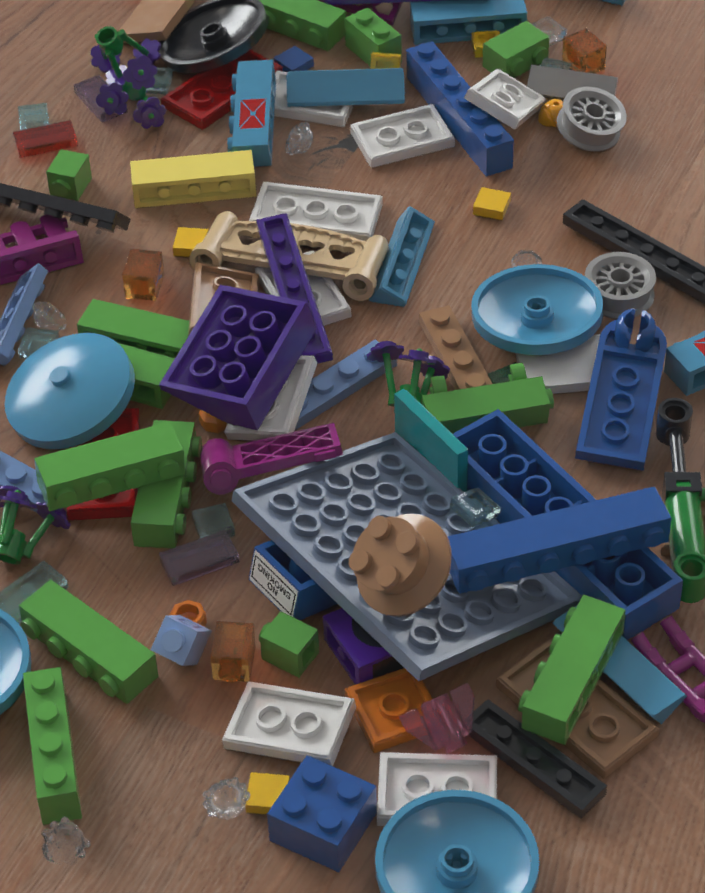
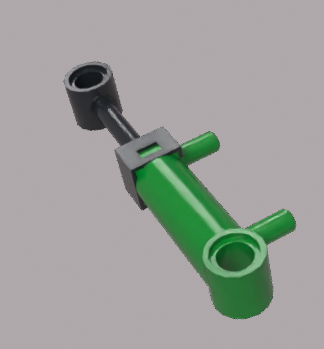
M668 398L659 405L655 433L661 443L670 446L672 472H664L662 501L671 516L669 535L671 568L683 579L680 601L695 603L705 598V535L701 502H705V487H702L700 472L686 471L684 444L690 437L693 414L692 406L681 398Z

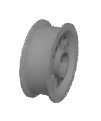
M579 87L571 90L565 96L563 108L557 116V127L561 135L572 145L587 151H604L612 148L618 142L620 130L625 126L627 114L623 104L611 93L596 87Z
M611 252L594 258L586 267L585 277L597 286L602 295L603 316L618 319V316L624 311L633 308L636 309V317L642 314V310L647 311L653 304V287L656 283V272L653 266L644 258L626 252Z

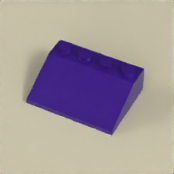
M220 285L159 384L160 389L228 424L258 431L316 330V325L307 302Z

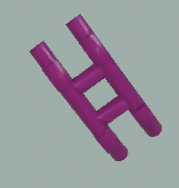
M671 615L664 619L660 625L670 638L669 641L681 655L680 657L666 664V660L655 647L653 648L643 632L635 636L631 642L644 657L687 695L683 702L698 720L705 723V681L691 689L678 676L694 666L705 677V656L695 647V643L680 628Z

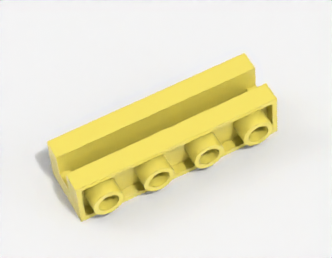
M252 150L130 161L135 208L257 197Z

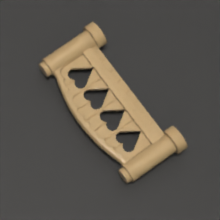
M230 211L220 213L203 241L198 243L189 256V263L192 269H195L196 262L221 266L223 261L268 268L269 264L261 239L250 245H244L239 238L244 235L251 238H260L256 221H238L237 216ZM290 223L307 274L343 280L344 292L347 296L357 301L367 300L373 295L377 286L376 276L389 250L388 241L385 237L374 235L367 241H363L327 229ZM308 245L313 248L321 247L322 249L306 255L302 253L299 246ZM339 250L341 252H352L353 254L337 260L333 258L330 251Z

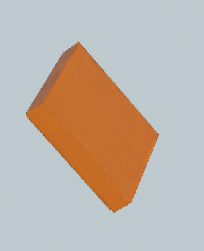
M405 668L344 688L345 697L355 699L356 709L354 715L373 753L444 729V719L423 680L418 681Z

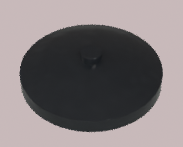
M210 0L187 11L165 41H159L161 44L160 56L167 68L178 73H199L221 67L239 58L258 43L268 27V15L259 0Z

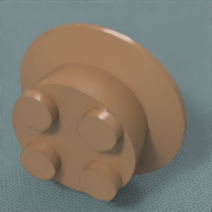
M403 514L396 517L376 516L370 521L368 527L356 541L348 563L355 573L360 594L365 602L381 614L396 617L413 614L426 607L436 598L447 581L451 568L452 553L449 539L444 530L435 521L420 514Z

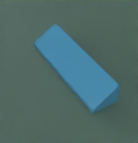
M402 68L287 72V107L405 103L404 70Z
M408 206L397 220L388 245L389 250L376 277L377 286L373 295L369 298L372 302L404 307L407 304L435 223L434 220L411 206Z
M567 612L553 622L562 633L565 629L564 621ZM621 636L603 672L653 719L662 724L687 695Z

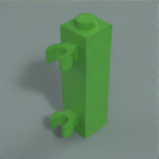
M518 363L509 366L511 374L508 375L509 382L447 391L444 375L430 377L432 387H430V394L422 396V405L453 434L497 409L503 412L518 427L548 423L549 410L554 408V398L552 390L550 388L546 389L542 376L527 378L524 364Z

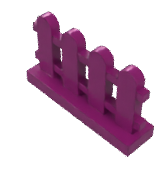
M43 215L40 218L41 224L29 226L25 221L15 222L10 226L11 232L0 234V285L19 280L21 275L38 263L47 269L48 272L84 263L77 231L66 232L65 228H68L66 217L58 220ZM45 234L46 238L36 240L35 236ZM12 242L16 244V246L6 248L4 245Z

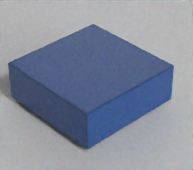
M296 46L273 57V61L283 67V72L306 71L314 66V58Z

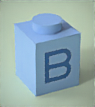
M165 615L150 650L182 666L197 665L212 630L181 615Z

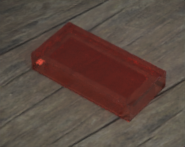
M71 120L13 132L14 142L20 158L78 146Z

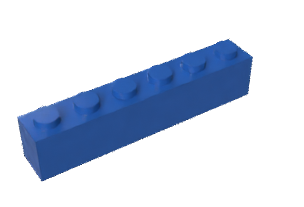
M431 41L406 49L408 80L428 105L433 104L452 135L483 174L487 177L512 169L514 139L495 117L464 99L468 89L471 87L435 43Z
M654 486L447 536L452 553L450 574L458 593L461 594L482 590L485 587L505 582H515L521 578L541 573H551L555 570L578 564H587L591 561L610 556H620L626 552L642 548L656 547L669 542L671 516Z

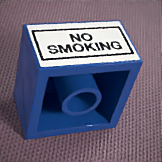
M272 540L254 547L249 580L281 612L302 620L338 604Z

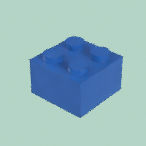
M306 755L267 813L269 841L336 872H340L377 814L376 785Z

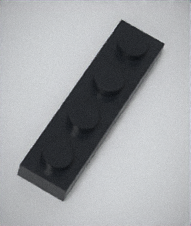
M489 699L462 722V731L491 753L497 755L499 759L580 819L607 793V785L537 734L522 729V723Z

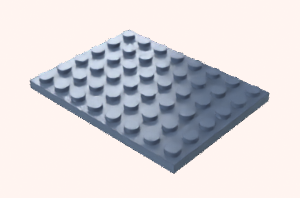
M396 432L343 450V455L336 458L310 462L233 491L231 501L418 681L557 619L566 613L571 606L575 607L578 605L582 598V595L555 571L461 594L458 593L449 572L447 581L436 598L426 607L413 614L394 617L381 614L371 608L360 594L357 578L354 571L349 567L348 561L353 553L356 541L374 517L420 514L440 525L447 536L500 524L460 488H456L433 464Z

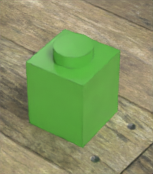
M62 149L59 151L46 171L50 195L79 200L92 179L89 155Z
M280 611L272 622H267L260 632L259 642L262 660L298 678L319 654L318 629Z

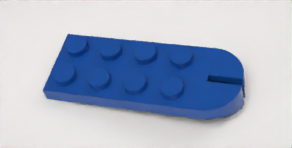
M632 308L624 311L618 316L617 320L607 324L600 334L575 459L644 471L667 341L662 330L656 326L652 315L642 310L636 344H630L636 309Z

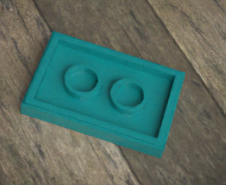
M402 389L395 393V432L433 464L456 488H460L467 494L468 448L407 390Z

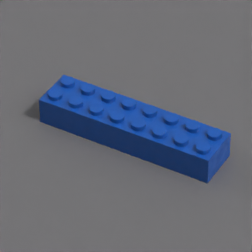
M499 409L453 433L468 448L467 491L500 524L596 501L586 489ZM648 547L626 552L620 556H610L591 561L587 564H578L555 570L561 578L582 596L584 594L626 609L624 633L622 635L626 640H629L680 608L683 579Z

